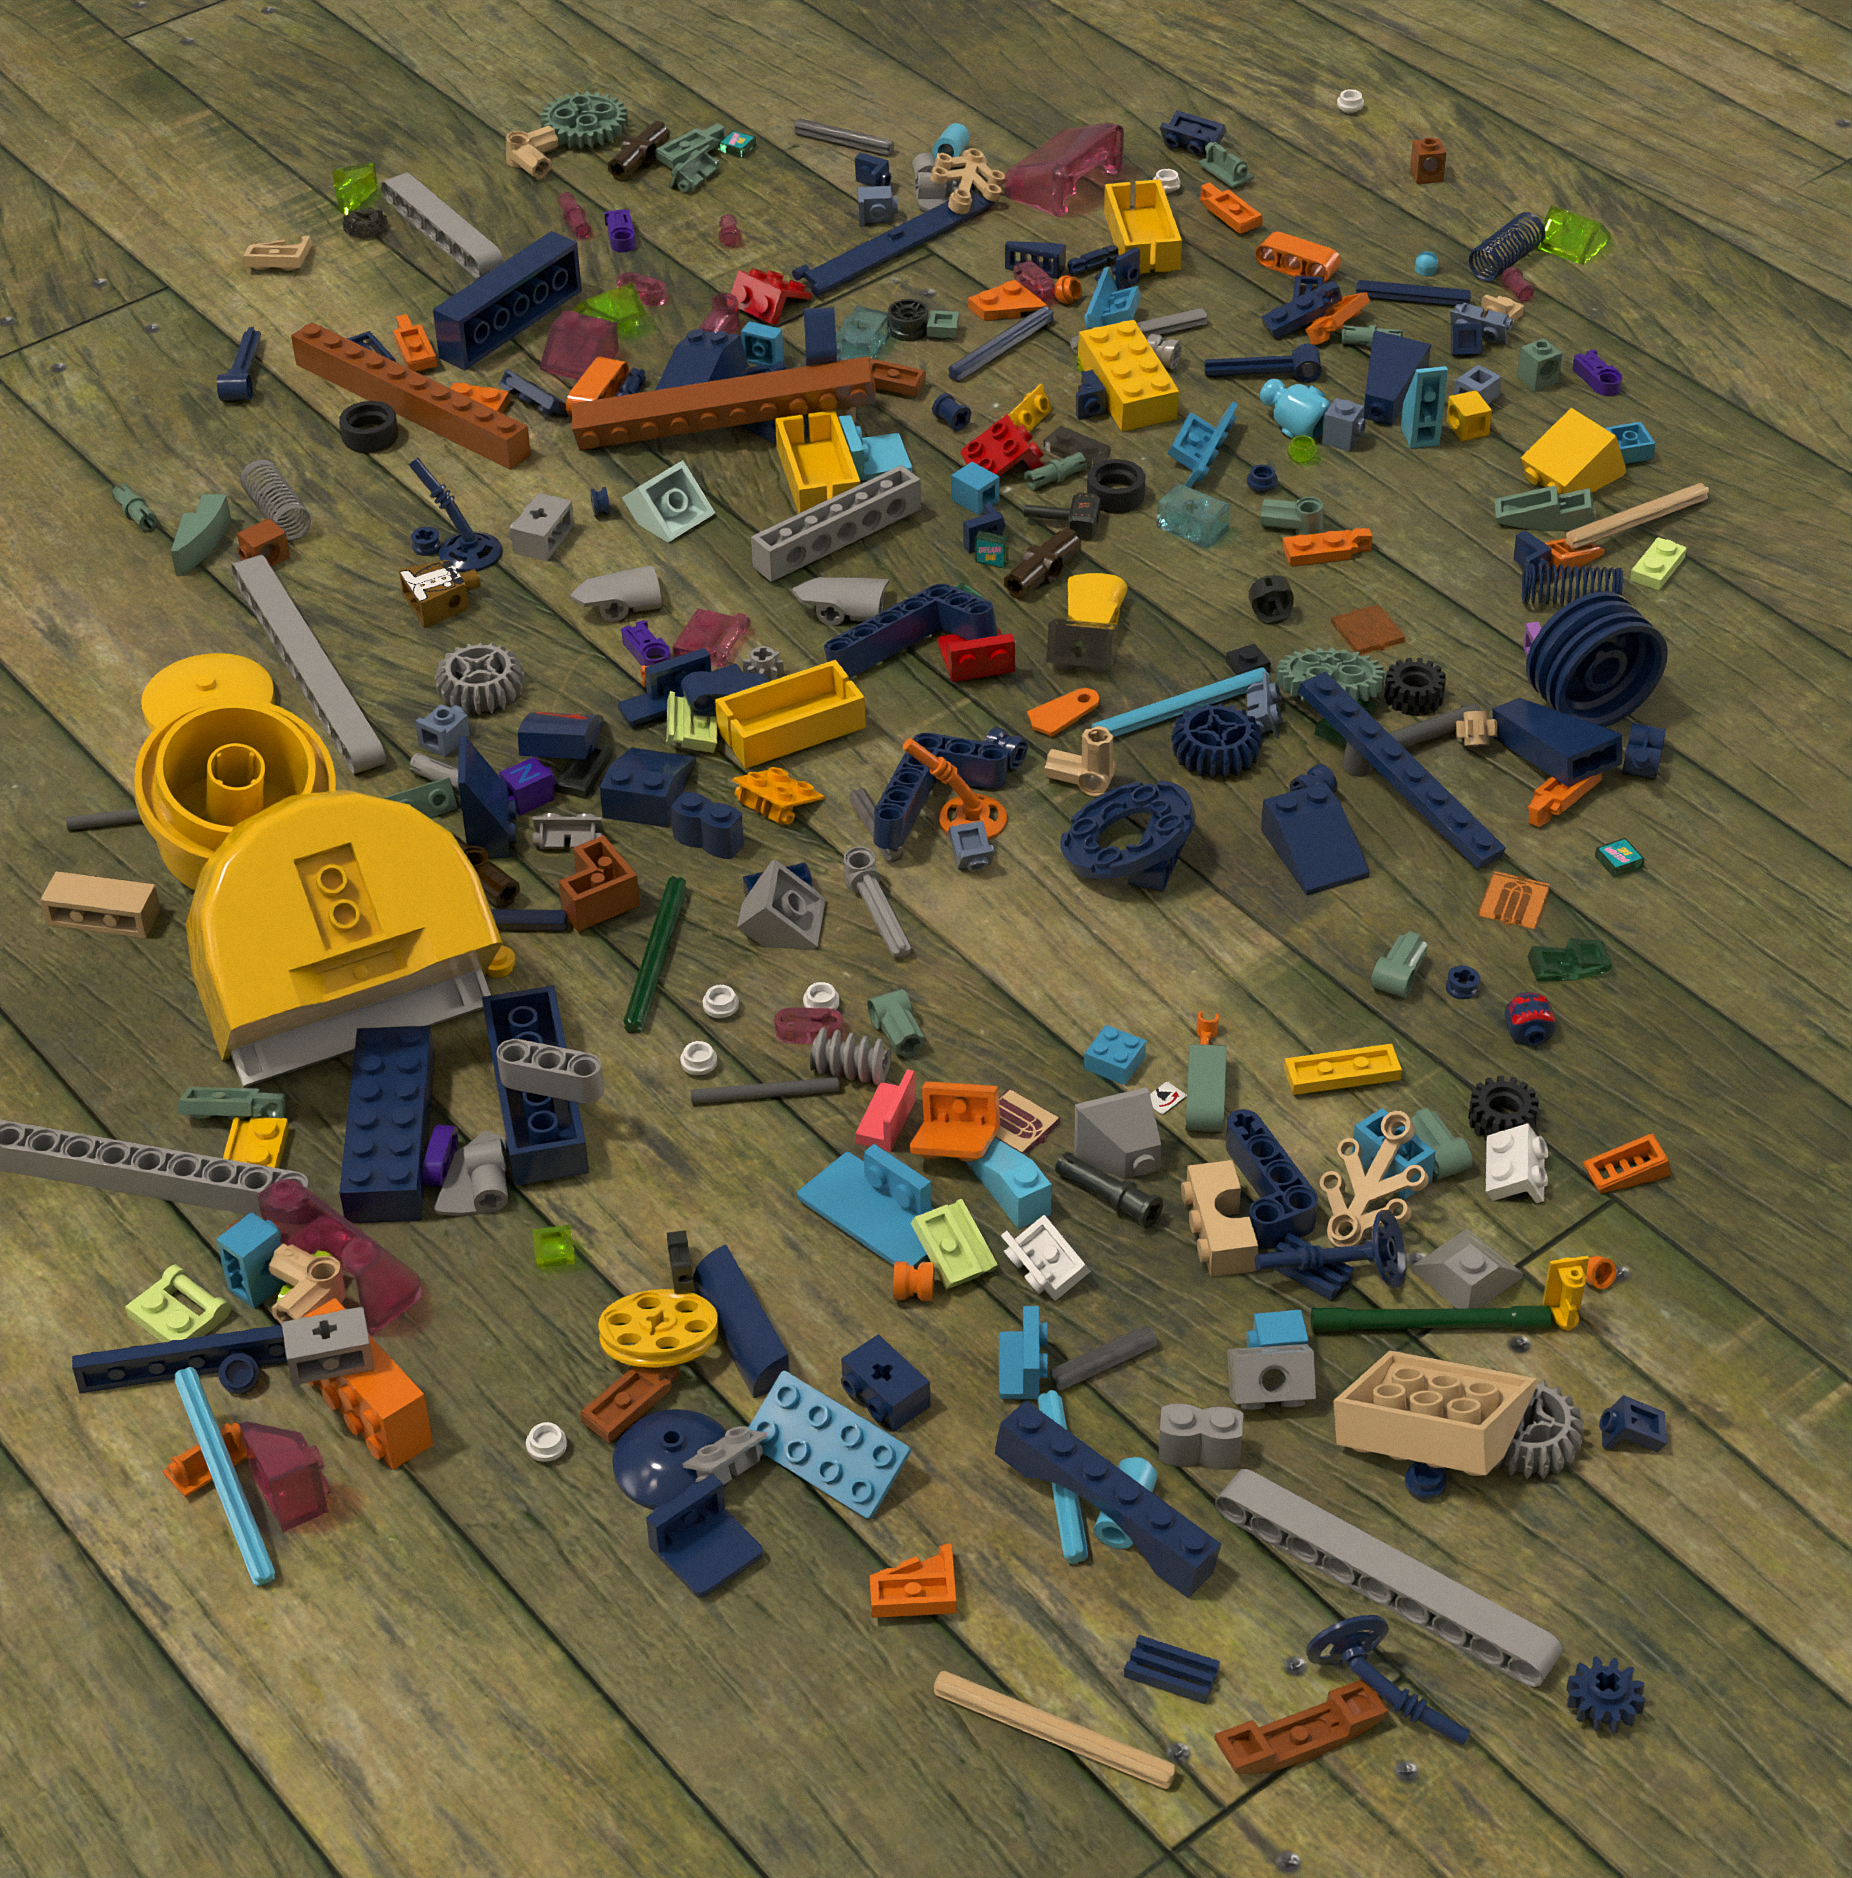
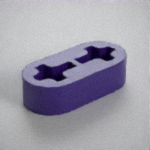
M439 1124L435 1126L423 1162V1185L443 1187L453 1156L458 1147V1129L456 1126Z

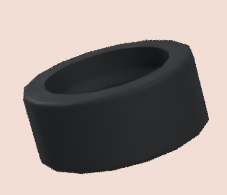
M363 401L353 404L343 410L339 417L342 442L351 450L363 453L377 452L388 448L398 438L396 412L390 405L383 402ZM370 424L380 425V426L375 427V428H372V429H359V428H358V427H361V426H364V425H370Z
M1122 459L1104 460L1095 464L1088 471L1087 493L1099 496L1100 510L1115 513L1130 511L1137 508L1144 501L1146 475L1143 469L1136 463ZM1109 483H1123L1129 486L1126 488L1115 489L1108 488L1103 485Z

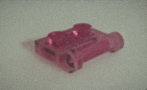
M697 608L673 645V657L705 648L710 654L711 665L723 667L730 659L731 649L740 635L747 632L751 621L743 613L730 616ZM723 631H728L719 646H715Z

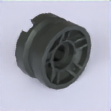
M902 299L895 301L889 306L888 330L893 338L901 341H915L927 335L928 307L923 302L914 299Z

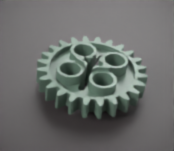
M586 91L584 95L575 92V96L565 94V99L556 97V103L548 102V107H543V113H540L541 128L546 126L552 127L555 130L559 145L567 142L570 148L575 144H579V148H583L584 144L594 147V143L597 142L604 145V140L612 142L614 141L613 136L621 137V132L626 131V126H628L627 107H624V102H618L617 97L610 99V94L600 96V92H596L594 95H590L589 91Z
M1317 647L1316 651H1311L1306 648L1304 653L1294 651L1293 656L1285 655V660L1279 661L1277 681L1278 686L1283 687V692L1291 691L1290 696H1299L1298 690L1301 682L1326 671L1358 703V699L1369 701V696L1377 697V692H1382L1385 671H1383V666L1378 665V660H1370L1369 655L1360 657V652L1358 651L1350 653L1347 652V649H1343L1339 652L1335 651L1333 647L1328 651H1324L1320 647Z

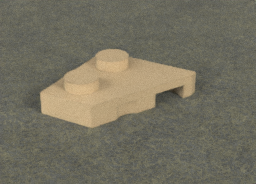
M302 236L300 244L287 246L284 239L249 245L243 255L244 267H253L256 270L280 267L286 271L301 268L311 248V237Z

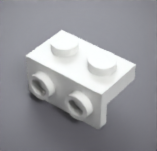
M1529 1123L1487 1135L1486 1193L1492 1201L1525 1191L1529 1192L1535 1203L1544 1201V1187L1548 1185V1177L1544 1169V1158L1548 1157V1149L1543 1137H1537Z
M1045 1215L1015 1239L1008 1231L1001 1235L1009 1245L1004 1252L1018 1269L1025 1265L1030 1271L1024 1276L1038 1294L1046 1290L1054 1301L1059 1299L1091 1272Z

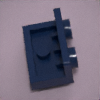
M1177 110L1169 124L1162 122L1160 131L1164 142L1169 146L1181 147L1197 155H1206L1205 148L1207 144L1211 142L1219 144L1226 133V128L1224 124Z

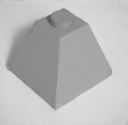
M774 859L769 863L742 902L737 928L763 947L813 950L818 947L826 898Z
M1145 1087L1075 1104L1074 1156L1099 1170L1123 1179L1159 1171L1161 1141L1148 1088Z
M1468 1228L1412 1265L1411 1269L1413 1273L1456 1308H1480L1522 1279L1523 1276L1520 1270Z

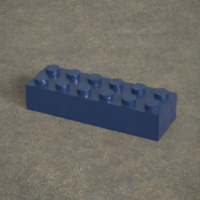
M550 231L433 309L439 359L462 370H466L580 293L582 287L577 242Z
M554 985L482 997L486 1031L514 1186L589 1173L586 1141L578 1102L507 1088L501 1083L496 1052L498 1046L506 1040L520 1039L567 1049Z
M431 1026L357 1028L339 1191L345 1224L422 1221L425 1187L422 1182V1168L428 1149L435 1066Z

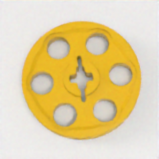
M674 1289L637 1292L615 1301L603 1311L598 1322L600 1345L611 1358L627 1365L654 1368L682 1364L701 1356L714 1345L718 1337L717 1312L708 1300L691 1292L674 1293ZM647 1307H656L653 1309H643ZM688 1310V1311H692V1312L683 1313L682 1311ZM618 1323H626L625 1325H615ZM702 1330V1332L693 1333L691 1331ZM627 1343H636V1344L630 1345V1346H629V1345H624V1344H627ZM664 1347H675L671 1349H661Z

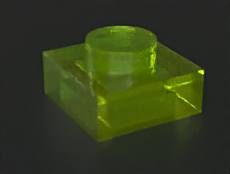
M571 1225L532 1230L537 1269L575 1264Z

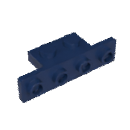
M705 648L645 667L647 693L618 702V710L630 726L645 723L646 721L667 715V700L670 691L675 692V696L684 698L680 686L681 681L688 674L698 671L743 673V671L737 664L711 671L710 654Z

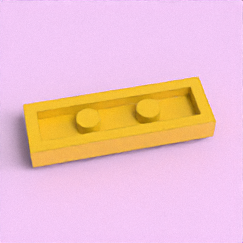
M1392 1044L1291 1057L1284 1060V1071L1293 1095L1401 1080L1402 1069Z

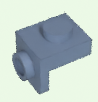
M983 821L949 827L948 834L958 870L968 868L969 871H977L991 864L995 851L993 845H989Z

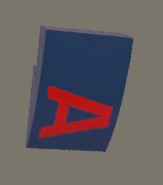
M530 712L524 718L517 732L519 756L586 759L587 755H592L594 752V747L604 724V717L592 714Z

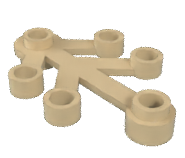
M970 148L962 151L959 157L953 158L945 153L937 154L935 167L932 169L930 179L937 184H945L948 181L961 179L959 189H956L951 194L948 202V207L953 212L959 214L969 212L972 204L971 193L969 192L972 183L983 193L987 200L998 201L1002 191L1000 187L1003 186L1006 176L1001 171L991 170L986 165L987 158L980 150ZM952 167H962V168H963V169H957V170L948 171V170H950V168H952ZM980 172L987 179V182L983 180L977 173Z
M1393 1111L1383 1118L1381 1131L1386 1138L1366 1175L1361 1162L1363 1156L1361 1145L1353 1138L1343 1139L1339 1143L1337 1152L1345 1162L1355 1193L1349 1208L1342 1194L1346 1183L1340 1174L1335 1171H1328L1322 1175L1320 1187L1327 1194L1333 1216L1328 1223L1327 1235L1336 1247L1358 1245L1363 1240L1365 1232L1373 1228L1375 1217L1381 1210H1389L1393 1214L1397 1207H1403L1402 1214L1395 1216L1398 1224H1404L1410 1219L1411 1209L1400 1198L1390 1200L1384 1208L1364 1214L1369 1204L1373 1201L1406 1188L1413 1191L1423 1190L1429 1182L1428 1174L1419 1165H1410L1404 1172L1382 1180L1400 1145L1409 1142L1414 1135V1124L1406 1113ZM1399 1127H1406L1402 1134L1395 1136V1131ZM1355 1146L1354 1153L1346 1156L1345 1151L1347 1148ZM1421 1173L1419 1181L1410 1182L1414 1174ZM1337 1179L1336 1187L1328 1189V1183L1331 1180ZM1346 1227H1353L1351 1233L1342 1236V1232Z

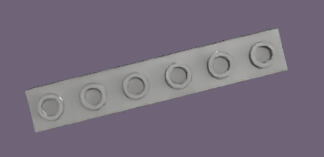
M900 465L751 536L753 567L772 582L921 510V479Z

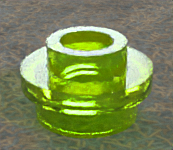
M1305 435L1292 438L1291 443L1287 447L1288 456L1299 463H1305L1314 459L1318 453L1315 440Z

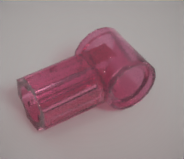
M730 293L716 295L711 301L712 310L698 329L707 332L725 331L727 333L736 330L740 325L737 297Z

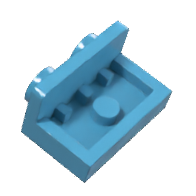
M1023 1306V1332L1002 1331L999 1333V1397L1001 1399H1038L1039 1378H1047V1353H1039V1346H1047V1322H1039V1306Z

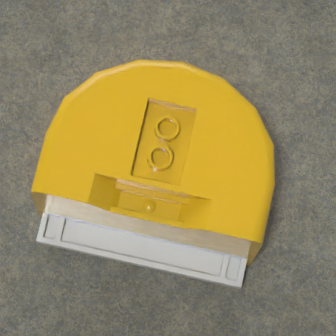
M350 790L291 795L238 823L203 866L186 921L192 976L221 1059L222 1061L228 1060L230 1055L232 1056L243 1088L354 1052L357 1028L432 1026L483 1009L482 997L491 995L484 974L503 944L478 873L453 834L409 804Z

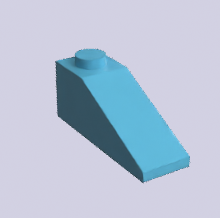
M1446 366L1416 369L1403 402L1401 429L1410 448L1440 445L1448 372Z
M994 1137L982 1158L966 1161L1017 1229L1036 1222L1043 1215L1046 1217L1051 1215L1052 1184L1032 1159Z

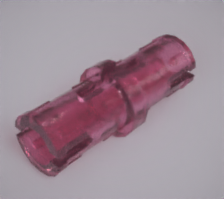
M569 192L562 193L557 201L563 211L564 221L571 226L575 237L579 236V239L586 238L591 233V227L585 219L584 209L577 204L572 193L571 195Z

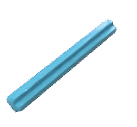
M1054 1390L1040 1394L1038 1397L1039 1410L1067 1430L1062 1398ZM1051 1482L1063 1556L1070 1564H1077L1079 1561H1085L1088 1557L1079 1497L1077 1493Z

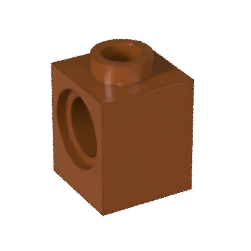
M1428 137L1423 140H1414L1410 170L1416 184L1443 182L1446 151L1440 138Z
M269 518L237 533L239 542L237 552L241 561L263 554L269 565L274 566L290 558L286 532Z

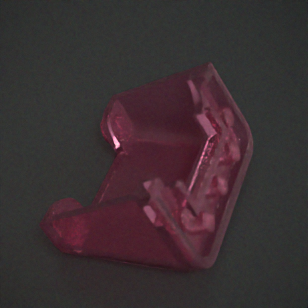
M1107 122L1062 130L1006 172L1004 181L1005 196L1054 216L1061 217L1067 212L1068 208L1064 205L1065 199L1068 194L1073 196L1076 193V181L1098 164L1106 168V172L1114 175L1123 169V127Z
M290 1179L279 1180L257 1194L262 1219L264 1221L270 1220L278 1227L282 1236L280 1239L281 1245L283 1243L287 1246L292 1244L309 1254H315L318 1250L328 1252L332 1257L340 1261L341 1267L356 1278L360 1305L364 1309L368 1334L370 1336H373L421 1298L420 1276L416 1271L301 1183Z

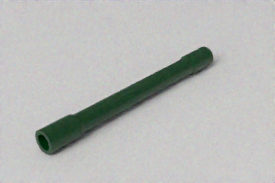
M1550 1306L1447 1309L1311 1308L1312 1332L1348 1331L1351 1329L1512 1328L1515 1330H1535L1551 1328Z

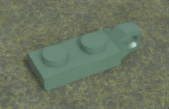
M717 123L703 131L696 128L656 148V159L673 169L678 163L681 162L683 164L695 150L700 151L706 145H710L708 150L710 151L723 144L721 142L725 139V127Z
M188 1087L177 1102L178 1114L191 1115L195 1119H205L212 1115L227 1116L232 1120L234 1117H240V1120L249 1116L254 1118L258 1116L260 1118H284L286 1115L284 1093H260V1089Z

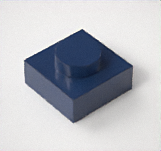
M1482 323L1451 324V354L1482 353Z

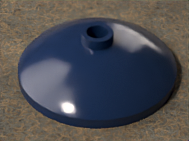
M670 1409L649 1414L629 1426L616 1443L612 1462L615 1480L619 1488L629 1499L640 1506L654 1510L659 1505L667 1504L684 1493L691 1484L696 1482L698 1478L696 1470L683 1468V1463L697 1455V1451L700 1448L712 1445L725 1437L727 1431L716 1420L696 1411Z

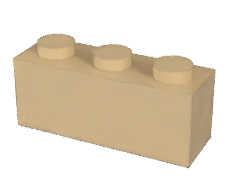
M57 871L40 899L47 925L147 938L161 911L155 884Z

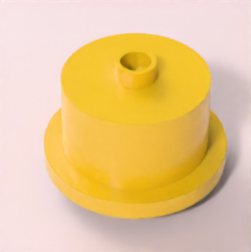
M237 697L216 698L194 703L163 720L150 733L141 747L136 761L134 776L135 802L143 824L157 841L159 853L170 872L179 881L193 890L196 889L200 872L205 863L238 823L291 795L335 791L336 787L335 770L330 753L319 735L306 722L274 704Z

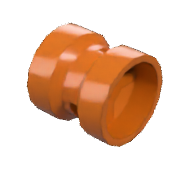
M895 1261L893 1299L906 1301L909 1297H914V1293H917L920 1301L933 1302L934 1262H922L918 1269H915V1266L910 1265L907 1261Z

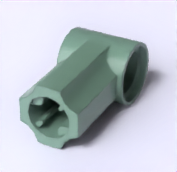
M1303 497L1297 500V502L1264 499L1260 525L1263 527L1295 530L1297 535L1322 533L1323 502L1316 497Z
M1408 931L1405 935H1399L1387 957H1380L1377 961L1371 978L1372 988L1402 998L1408 997L1415 981L1416 971L1427 954L1428 944L1422 940L1419 934Z
M896 990L867 1000L868 1013L876 1030H883L894 1052L904 1056V1058L917 1055V1052L925 1046V1037L913 1017L911 1003L905 990Z
M1429 1108L1416 1111L1415 1115L1411 1118L1415 1127L1414 1134L1436 1151L1432 1179L1436 1181L1470 1170L1473 1160L1466 1141L1461 1137L1454 1138L1436 1112L1430 1111Z

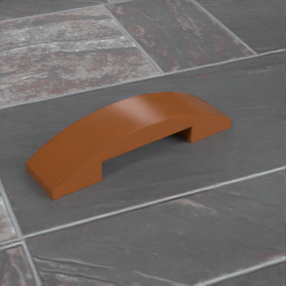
M1361 1679L1329 1691L1325 1703L1258 1727L1255 1721L1251 1720L1216 1733L1214 1740L1236 1774L1270 1772L1308 1761L1349 1742L1386 1718L1388 1709L1375 1690Z

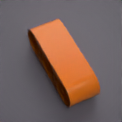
M1277 231L1271 233L1255 251L1257 261L1266 268L1294 277H1323L1324 283L1341 266V258L1335 250Z
M598 356L570 391L566 402L567 414L572 416L573 403L615 397L629 374L628 363Z

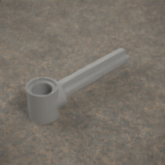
M857 846L850 848L844 854L845 886L850 891L861 894L892 957H897L899 960L905 959V956L911 953V946L878 884L880 882V874L875 866V855L872 850L866 847Z

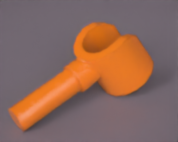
M1203 1011L1198 1013L1196 1033L1200 1036V1044L1209 1045L1211 1038L1217 1036L1219 1026L1218 1013H1215V1019L1213 1020L1203 1019Z

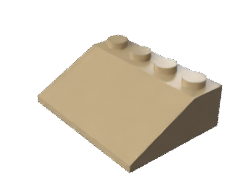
M1389 1350L1334 1400L1336 1445L1351 1447L1353 1450L1361 1453L1375 1452L1389 1455L1394 1460L1408 1459L1423 1462L1433 1468L1447 1467L1457 1469L1471 1476H1486L1504 1458L1535 1392L1537 1378Z

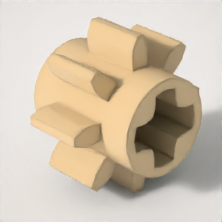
M1489 711L1464 712V721H1456V737L1458 739L1464 738L1465 747L1489 746L1490 737H1497L1496 719L1489 720Z

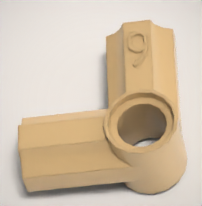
M546 126L529 133L522 131L508 133L506 136V163L511 167L523 168L538 180L545 178L552 169V161L543 154L558 147L559 141L555 130L550 126Z
M1101 726L1086 729L1082 735V756L1051 749L1045 765V777L1077 784L1081 791L1089 796L1098 797L1104 794L1117 769V764L1113 759V735L1109 733L1108 728Z
M283 1243L274 1251L273 1258L269 1263L270 1273L294 1286L272 1306L273 1317L279 1321L281 1326V1322L299 1319L334 1298L340 1303L345 1299L346 1292L342 1271L337 1259L331 1256L315 1257L292 1244L287 1246Z

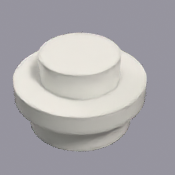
M1345 90L1341 92L1340 97L1337 99V106L1345 113H1356L1364 107V99L1357 90Z
M1172 169L1159 170L1153 179L1161 180L1165 194L1174 192L1181 185L1178 173Z
M817 982L808 987L803 996V1005L808 1012L814 1015H827L838 1008L839 995L832 985L825 982Z
M726 985L711 987L703 998V1009L711 1017H729L739 1007L738 996L732 988Z
M692 1042L684 1048L681 1054V1067L689 1074H707L716 1067L717 1054L706 1042Z
M549 1422L534 1426L526 1439L527 1452L537 1461H553L559 1458L567 1448L565 1433L557 1425Z

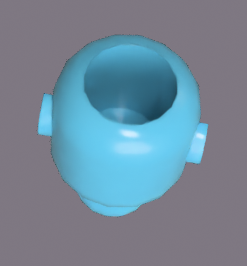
M1270 379L1265 383L1260 392V399L1264 405L1275 407L1274 419L1282 428L1281 431L1292 439L1298 438L1302 441H1312L1323 434L1324 414L1331 405L1330 401L1325 398L1326 394L1312 385L1308 387L1303 384H1294L1286 389L1284 383L1279 379Z

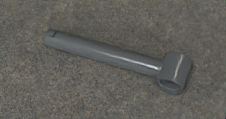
M1475 703L1462 705L1461 708L1398 729L1389 734L1404 748H1408L1456 731V721H1464V712L1481 711V709ZM1347 741L1342 763L1344 770L1354 776L1368 775L1372 771L1373 766Z

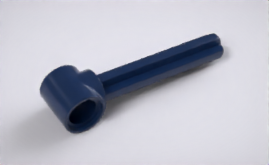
M248 327L247 331L244 332L233 367L225 374L218 375L217 392L220 401L251 400L253 397V382L249 372L261 339L260 331H255L254 327Z
M1302 344L1295 350H1292V355L1207 359L1204 363V372L1206 376L1292 373L1293 377H1297L1301 382L1311 383L1319 379L1322 374L1319 349L1313 344Z

